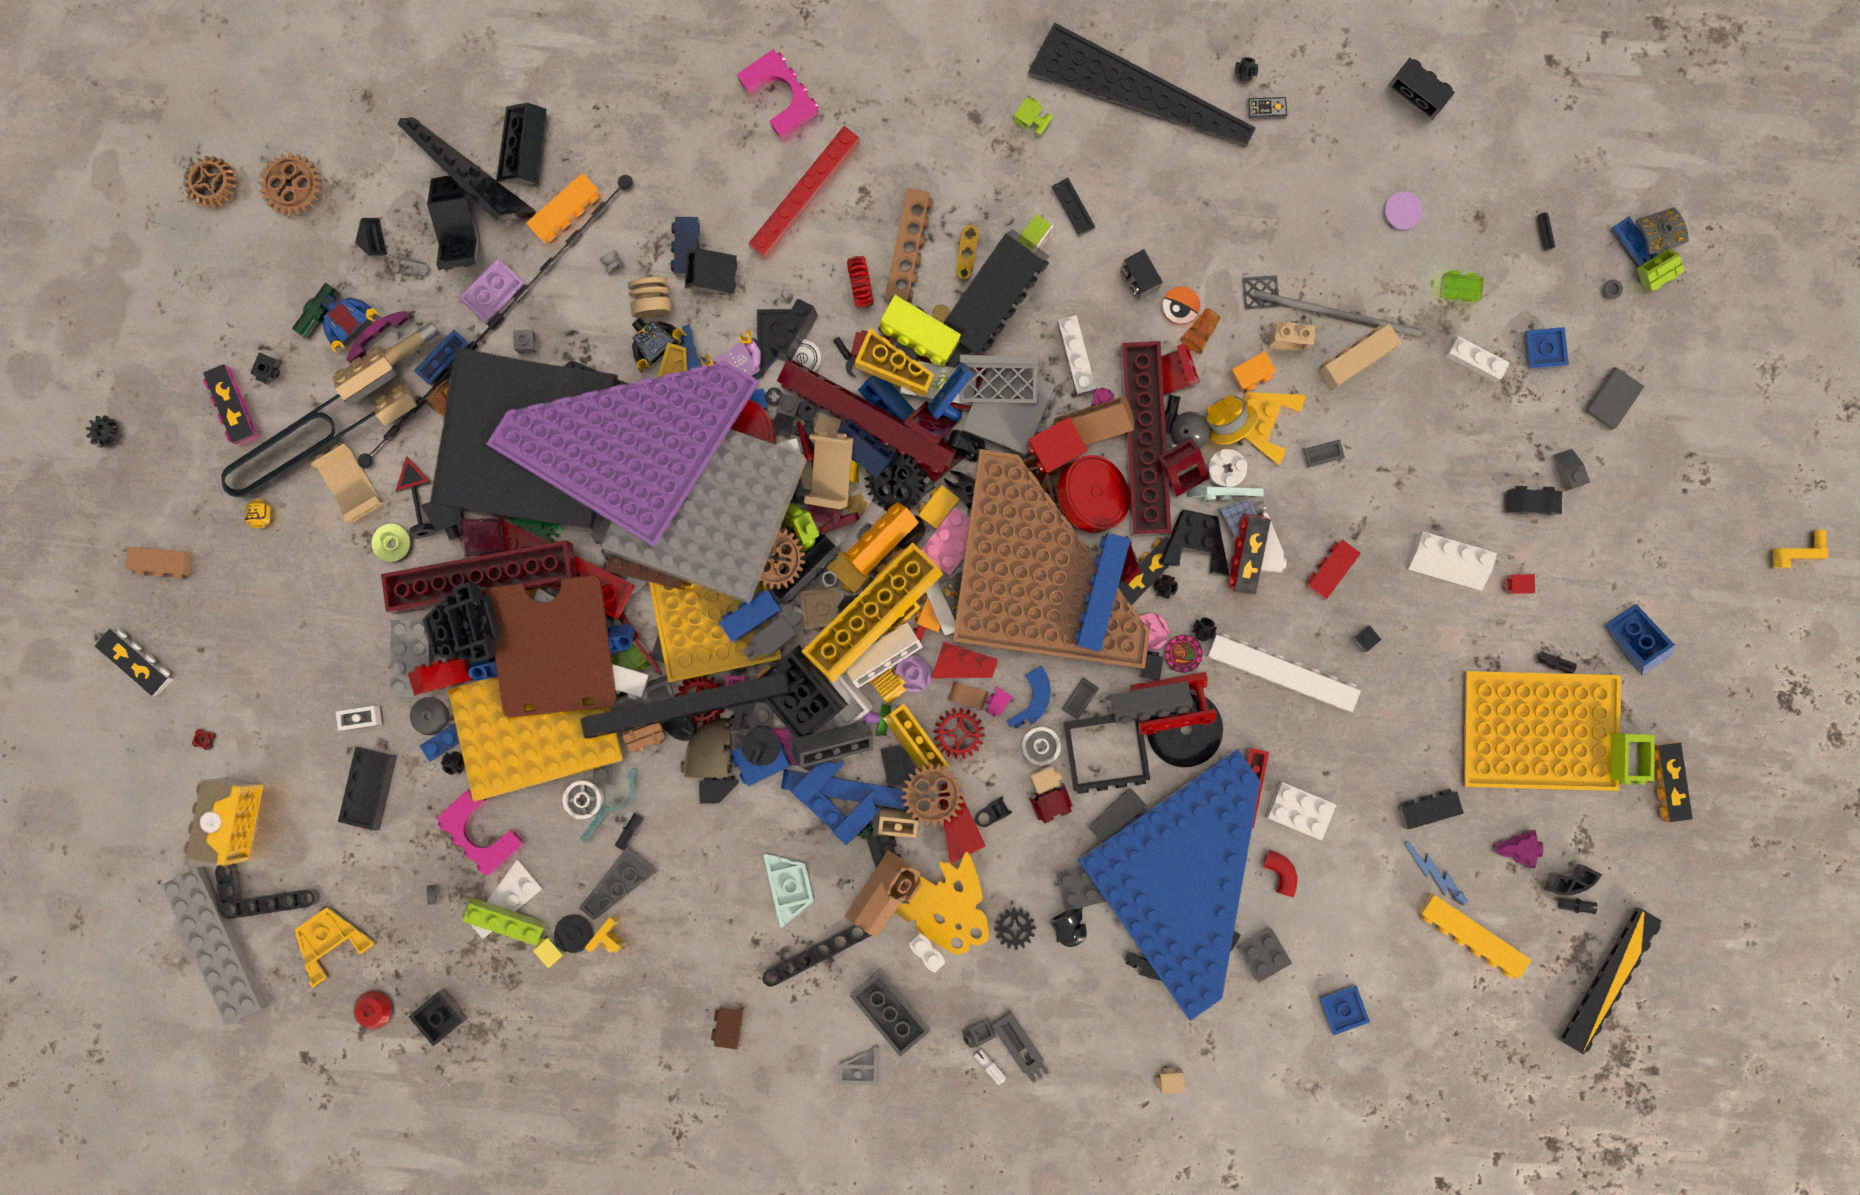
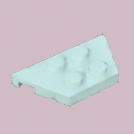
M764 854L779 925L783 927L814 901L806 863Z

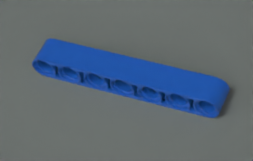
M784 769L781 789L791 791L808 773ZM831 777L820 789L826 797L862 802L873 790L876 794L875 797H872L874 805L903 810L910 808L909 806H903L907 799H903L901 796L906 795L907 792L899 788Z

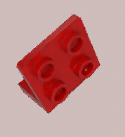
M1184 343L1176 346V351L1161 356L1164 395L1200 383L1190 349Z

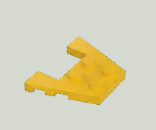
M1246 392L1243 398L1245 404L1252 406L1258 415L1254 429L1244 439L1250 444L1252 443L1261 453L1269 457L1278 466L1281 464L1286 449L1268 442L1279 410L1283 406L1293 411L1301 412L1306 395Z
M326 907L295 929L311 988L328 978L317 960L349 938L359 954L364 953L376 944L375 941L329 907Z

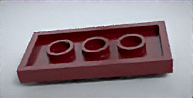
M925 401L906 419L904 424L907 425L911 432L923 436L927 443L937 445L955 427L957 422L943 414L939 419L932 416L927 407L929 402Z

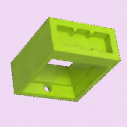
M1611 733V780H1619V784L1631 785V781H1634V784L1646 785V781H1654L1655 735ZM1629 742H1639L1638 776H1628Z

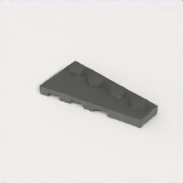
M626 847L579 909L595 920L658 870L630 848Z

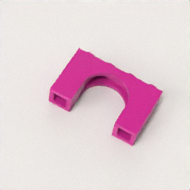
M772 49L736 75L748 95L770 81H780L790 87L793 92L790 105L769 120L771 127L782 141L818 116L817 108L819 106L813 98L809 99L806 94L808 90L804 84L797 82L795 79L797 75L791 67L787 68L785 65L786 60L781 52L777 53L775 49Z
M469 788L436 819L439 821V827L452 835L451 840L457 846H462L465 850V856L470 860L473 859L478 864L476 866L477 869L484 875H491L526 842L514 829H510L489 847L475 844L468 836L467 822L470 816L487 799L473 801Z

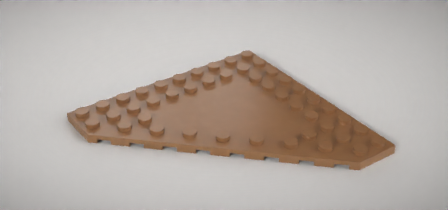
M980 449L953 641L1145 669L1150 629L1144 624L1119 588H1117L1101 651L1096 652L1076 646L1077 642L1074 641L1076 630L1081 628L1082 623L1079 622L1081 612H1085L1087 604H1084L1086 593L1091 591L1092 585H1089L1091 574L1096 572L1097 567L1094 566L1096 558L1065 516L1056 507V504L1047 492L1041 487L1032 472L1023 463L1019 455Z

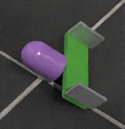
M882 703L880 714L869 711L863 716L865 722L878 724L876 736L892 738L886 736L888 725L883 718L891 712L892 706L898 707L897 705Z

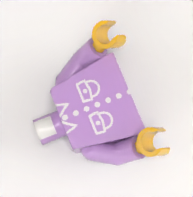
M746 330L745 333L748 337H744L740 332V343L714 358L715 362H712L711 355L705 354L709 362H704L700 359V364L702 366H710L726 361L752 377V375L760 371L761 351L755 341L750 339L751 331Z

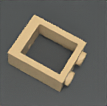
M1277 321L1270 328L1268 348L1306 352L1314 345L1316 325Z

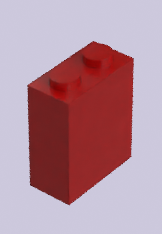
M1070 417L1031 437L1027 441L1028 445H1026L1030 454L1036 456L1038 469L1040 472L1044 471L1045 475L1088 451Z

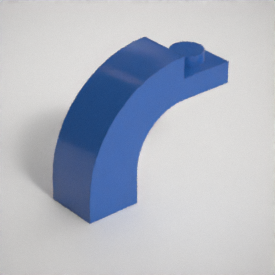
M1042 665L1024 675L1032 689V700L1024 711L1006 720L1010 728L1014 726L1016 729L1025 724L1024 720L1026 718L1030 725H1032L1045 712L1049 704L1051 689L1048 676Z

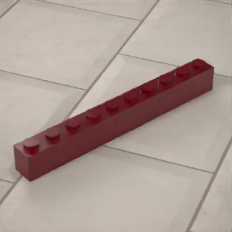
M793 359L785 362L777 379V382L781 383V387L797 392V395L802 399H810L814 402L815 406L821 409H828L831 411L830 414L837 418L842 417L847 421L852 419L871 436L874 435L880 438L879 441L885 445L891 444L896 447V451L899 453L909 454L915 462L927 464L930 466L929 469L936 473H942L948 469L957 451L941 441L937 445L927 443L923 436L911 432L902 419Z

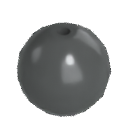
M1193 411L1183 412L1172 423V439L1176 445H1179L1192 438L1197 446L1201 448L1209 439L1210 426L1206 422L1205 417L1200 413Z

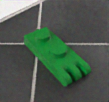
M522 518L509 520L550 543L555 542L554 539L549 538L550 535L557 538L559 536L553 529L562 530L561 526L547 522Z

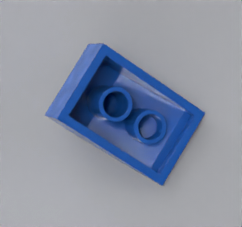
M1637 604L1605 626L1628 661L1642 676L1674 654L1675 644Z

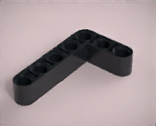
M235 863L225 866L218 865L215 869L220 912L226 919L306 908L318 903L320 898L317 890L309 888L242 899L237 865ZM225 866L230 869L229 876H226L223 872ZM228 885L231 886L233 890L231 895H228L226 892V887ZM306 893L312 896L310 903L305 900ZM287 896H290L293 900L291 906L286 903ZM268 899H271L274 903L272 909L267 906ZM249 902L254 904L253 911L248 909ZM230 905L235 907L234 914L229 912Z

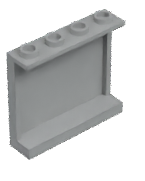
M987 368L984 377L990 381L997 373L992 368ZM1006 368L1001 375L1009 382L1016 373L1011 368ZM1023 372L1020 373L1027 382L1033 377ZM1000 376L991 382L997 391L1006 384ZM1019 376L1010 383L1017 392L1025 385ZM1037 378V404L973 402L962 431L968 435H974L1024 455V458H1027L1028 454H1030L1026 446L1028 445L1027 441L1041 433L1043 426H1040L1042 419H1047L1050 411L1047 407L1050 402H1054L1057 394L1054 391L1055 385ZM984 379L982 380V383L978 391H980L987 384ZM988 385L981 394L985 398H992L996 392ZM1007 386L1000 394L1005 399H1010L1016 393ZM1028 386L1019 393L1024 399H1033V391ZM997 395L994 399L1002 398L999 395Z

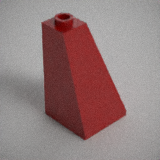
M948 783L941 784V789L939 790H945L948 787ZM949 792L938 793L939 796H950ZM946 799L940 800L941 810H945L949 806V802ZM965 801L964 803H958L961 810L955 809L956 817L953 815L949 816L951 822H948L946 819L943 820L951 863L963 858L965 852H968L970 855L986 847Z

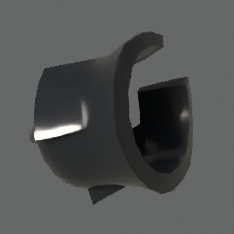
M1083 907L1063 912L1049 921L1055 931L1056 942H1060L1066 947H1075L1085 940L1087 935L1085 923L1080 924L1081 920H1083Z

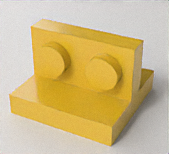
M616 914L609 917L586 945L585 949L591 953L603 942L602 946L611 953L612 951L618 952L625 945V942L611 930L621 918Z

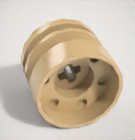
M642 277L627 283L628 289L632 290L629 292V297L638 298L630 302L632 317L650 318L663 316L671 312L670 299L661 297L669 292L668 288L665 287L668 285L667 278Z

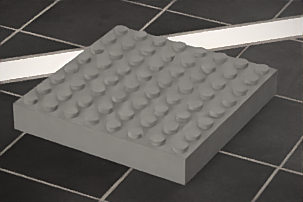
M730 429L655 548L611 522L601 548L612 555L750 604L807 460L800 453Z

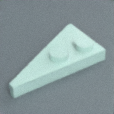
M1202 487L1187 491V498H1204V500H1215L1216 497H1220V500H1232V497L1263 496V489Z

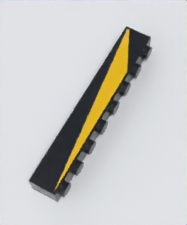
M1636 907L1558 1039L1559 1041L1583 1055L1591 1049L1592 1040L1595 1035L1601 1032L1603 1021L1612 1013L1613 1004L1620 999L1624 985H1627L1632 978L1631 973L1634 968L1636 969L1640 965L1643 953L1650 948L1652 937L1660 931L1662 920L1641 908Z

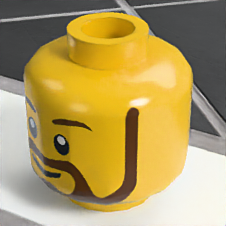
M253 499L252 502L246 504L244 520L250 527L264 528L265 525L269 524L271 518V507L269 504L264 503L263 499Z

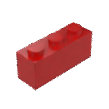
M1343 539L1339 542L1335 541L1329 548L1330 554L1327 558L1324 556L1317 564L1319 569L1316 573L1312 572L1306 579L1308 583L1305 587L1323 600L1328 599L1361 554Z
M448 658L445 663L439 660L430 663L431 666L426 667V664L414 667L415 671L408 673L414 696L473 680L468 674L469 666L467 660Z

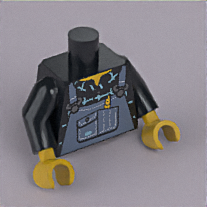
M641 318L635 320L632 326L638 333L632 337L634 340L632 351L639 371L643 373L642 369L644 367L651 369V366L664 355L668 342L675 345L678 342L681 343L680 336H687V334L682 329L666 322H654L652 320L646 325Z

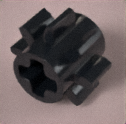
M1243 57L1241 62H1236L1235 74H1239L1238 78L1240 80L1250 81L1253 76L1258 75V64H1255L1253 58Z
M1162 574V578L1156 579L1154 590L1157 592V596L1169 599L1170 595L1176 594L1178 583L1174 581L1175 577Z
M1204 617L1201 621H1195L1192 632L1195 633V637L1198 640L1207 641L1209 638L1214 639L1217 626H1214L1213 620Z
M453 751L451 754L446 752L442 757L440 764L443 771L449 775H454L455 772L460 774L465 768L463 755L457 751Z

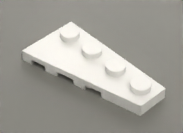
M517 859L487 902L516 912L541 891L543 887L522 862ZM471 924L482 939L493 932Z

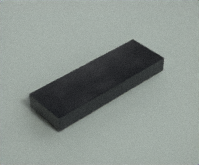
M1069 178L1051 186L1077 236L1080 237L1093 230L1095 225Z

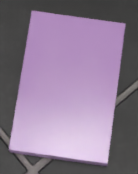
M497 257L458 298L487 325L526 283Z

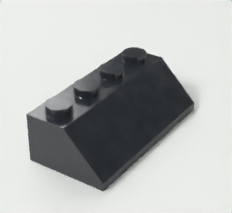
M531 103L506 106L496 181L522 185L537 184L541 148L544 140L546 108Z

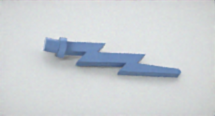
M1408 841L1406 842V846L1426 877L1428 878L1430 870L1444 895H1446L1447 888L1449 887L1454 896L1453 899L1459 901L1464 906L1468 900L1464 893L1459 891L1448 871L1444 880L1430 855L1428 854L1425 863Z

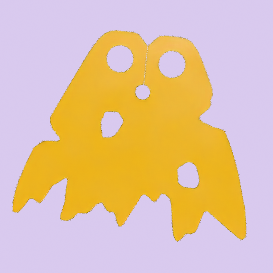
M965 852L959 869H956L949 862L939 861L940 868L946 879L945 883L939 881L936 886L920 876L921 886L914 897L909 900L910 904H900L894 912L907 922L916 920L915 927L918 931L924 933L929 939L955 955H961L969 951L970 944L979 946L989 939L987 917L983 911L975 908L982 901L983 897L979 878L968 852ZM960 881L962 883V892L955 891L954 882ZM933 914H940L945 918V922L939 924L936 922ZM960 924L962 928L958 930L955 925ZM978 928L981 930L982 936L975 939L971 936L970 930ZM955 937L960 938L963 942L962 947H953L951 940Z

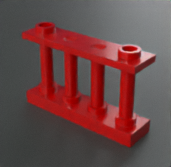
M1201 672L1130 685V691L1188 681L1189 690H1196L1201 712L1190 714L1188 711L1170 717L1169 714L1162 719L1151 720L1150 718L1144 720V722H1139V734L1150 735L1156 731L1201 723L1206 725L1216 721V709L1208 710L1203 690L1208 685L1207 673Z

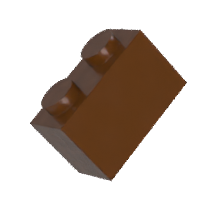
M721 1005L719 1010H715L714 1021H717L716 1029L712 1030L711 1036L715 1047L738 1048L744 1008Z

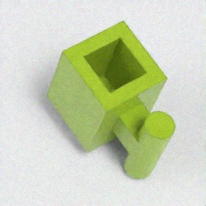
M1026 97L1014 114L1013 120L1028 131L1033 124L1037 125L1034 133L1040 136L1053 116L1046 113L1044 118L1040 117L1039 115L1042 112L1041 103L1034 98Z

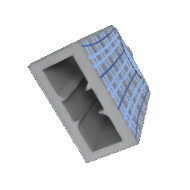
M1247 498L1222 506L1217 510L1233 541H1235L1236 537H1238V523L1240 518H1242V513L1259 515L1267 511V508L1262 500L1252 504L1250 499Z

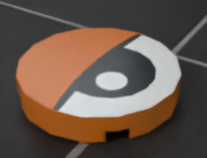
M1185 286L1169 290L1162 302L1165 317L1178 325L1193 321L1199 314L1201 307L1200 299L1196 292Z

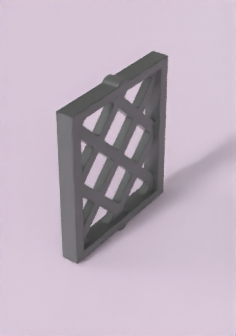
M1277 275L1242 278L1245 309L1279 307V303L1271 302L1272 305H1264L1267 300L1260 303L1257 298L1250 294L1253 288L1262 292L1269 288L1272 291L1271 294L1279 295ZM1262 279H1270V281L1266 283ZM1249 280H1257V281L1255 282V284H1253V283H1251ZM1259 281L1265 285L1262 290L1256 287ZM1272 281H1275V289L1269 286ZM1246 282L1252 286L1248 291H1246L1245 287ZM1247 295L1253 299L1249 305L1247 304ZM1254 302L1259 304L1258 306H1251Z

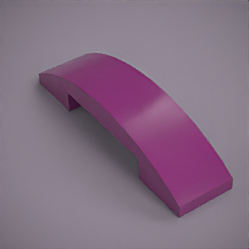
M407 311L396 312L371 324L356 339L346 360L351 363L354 359L367 355V351L364 348L367 344L391 325L399 329L412 318L411 314Z

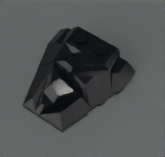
M471 581L456 586L453 589V593L443 599L441 605L435 606L423 618L433 656L450 659L459 658V660L469 659L472 662H480L494 657L497 649L496 643L501 638L499 624L491 597L489 595L482 596L481 589L474 582Z

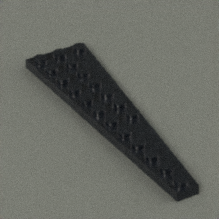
M1055 22L1028 71L1029 75L1247 146L1256 127Z

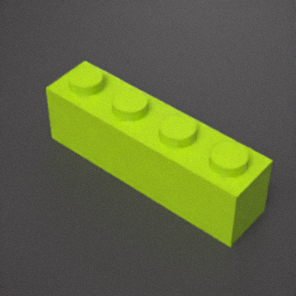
M469 897L462 914L463 922L537 946L544 929L543 921L473 897Z

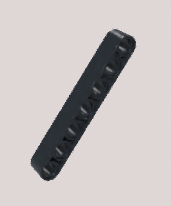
M852 924L769 967L762 976L763 983L769 987L776 986L872 935L863 931L861 937H855L852 930L857 926ZM842 936L845 938L846 943L843 946H838L835 943V939ZM819 946H827L829 952L826 955H821L818 952ZM808 954L811 957V962L804 964L801 961V956ZM791 963L794 966V971L787 973L784 970V965ZM767 973H775L777 980L769 981L766 977Z

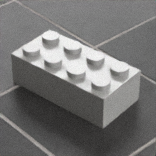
M391 620L390 697H434V691L414 696L408 673L415 671L414 667L426 664V667L431 666L430 663L434 662V656L423 620Z

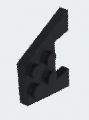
M1181 510L1159 564L1174 567L1180 566L1181 549L1210 554V574L1228 576L1229 570L1218 516Z

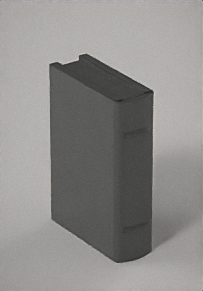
M1613 367L1592 399L1589 400L1584 412L1609 429H1616L1645 386L1617 367Z

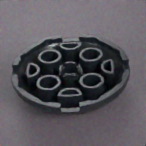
M1190 691L1192 710L1189 711V714L1201 712L1196 692ZM1207 697L1205 698L1208 710L1216 709V721L1206 725L1202 723L1190 725L1191 730L1186 735L1181 732V727L1156 731L1153 734L1147 735L1151 748L1164 762L1176 767H1194L1209 760L1218 750L1223 737V721L1217 707ZM1173 713V714H1170V717L1179 716V715H1182V714ZM1151 717V720L1162 719L1163 717Z

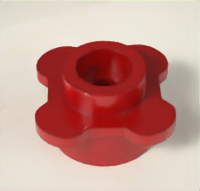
M197 729L192 745L209 750L214 734Z

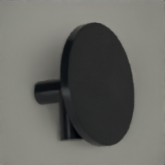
M754 728L745 735L742 741V752L745 758L757 766L771 764L780 753V740L776 733L769 728Z

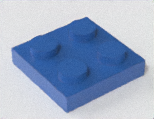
M1565 327L1525 331L1529 369L1569 365Z
M1357 985L1319 997L1333 1035L1370 1023Z

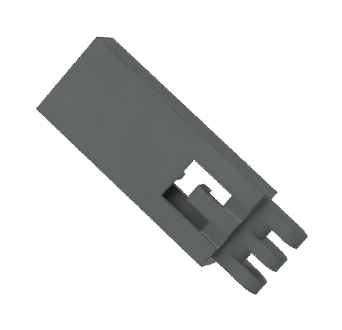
M1009 1011L991 1024L1023 1074L1026 1073L1033 1084L1037 1082L1033 1074L1036 1073L1038 1078L1041 1079L1043 1076L1039 1070L1042 1069L1046 1075L1049 1073L1043 1063V1057L1012 1011ZM1024 1048H1027V1050L1033 1057L1032 1059L1030 1055L1026 1053L1024 1057L1028 1061L1027 1063L1024 1061V1059L1019 1053L1020 1051H1023Z

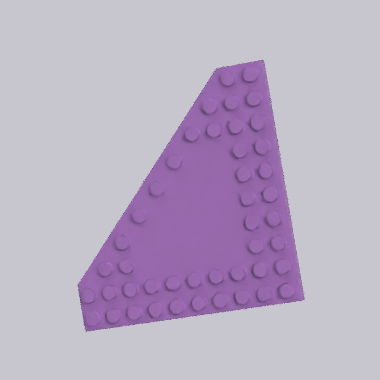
M723 361L718 364L701 366L684 372H675L658 378H649L636 381V383L584 393L575 397H566L549 403H540L523 409L507 411L486 444L655 548L755 391L759 381L730 363Z

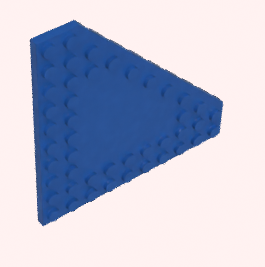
M1238 749L1228 754L1078 859L1189 1021L1220 1001L1224 991L1260 786L1259 778Z

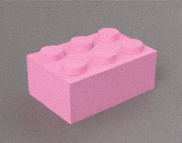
M956 507L952 509L921 549L949 577L964 559L970 518Z

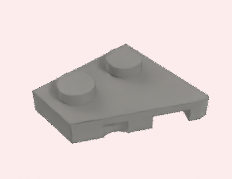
M874 1047L839 1064L838 1084L877 1085L878 1047Z

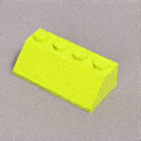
M894 295L879 325V329L885 335L896 338L900 344L909 346L918 355L927 357L934 365L943 368L955 352L961 336L958 332L897 295Z

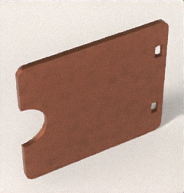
M591 575L561 579V588L558 595L549 602H539L533 599L528 594L525 583L496 586L488 589L486 595H489L492 599L501 632V638L496 643L495 660L502 709L505 716L512 718L611 707L617 702L602 584L598 576ZM594 697L595 703L584 704V698ZM535 703L537 710L526 711L525 704Z

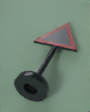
M406 456L395 492L411 488L418 524L409 528L408 534L410 538H423L433 535L436 531L432 524L423 523L416 486L431 481Z

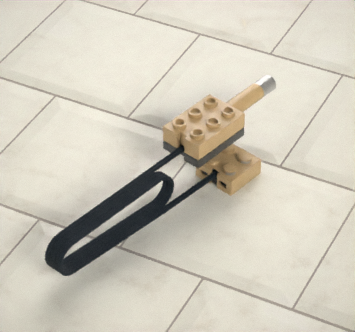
M434 322L428 323L386 351L382 346L378 348L373 347L364 357L354 359L347 368L337 370L334 373L333 381L338 394L228 465L221 475L224 491L233 497H244L374 415L379 418L384 426H387L416 407L417 403L414 393L404 381L401 384H395L391 391L386 394L378 395L373 402L375 411L334 436L335 424L332 418L325 413L318 412L340 397L350 407L396 377L395 363L440 334ZM315 418H323L330 422L332 430L326 438L249 486L236 490L226 484L225 479L229 473Z

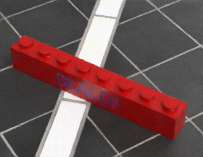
M845 125L841 128L748 243L749 247L764 260L858 146L860 141L855 133Z

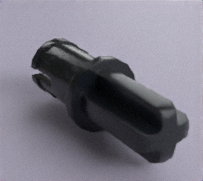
M1175 395L1168 396L1169 399L1165 411L1166 433H1171L1172 423L1179 416L1177 412L1181 397Z
M1540 651V655H1538L1537 663L1553 667V670L1559 669L1570 674L1576 671V663L1562 659L1559 655L1554 656Z
M633 813V816L626 827H623L624 830L615 843L617 848L621 850L626 849L632 837L637 835L635 833L642 821H644V818Z
M1559 898L1557 902L1559 909L1574 911L1577 914L1584 912L1595 915L1597 909L1594 907H1598L1596 902L1581 901L1580 898L1575 900Z

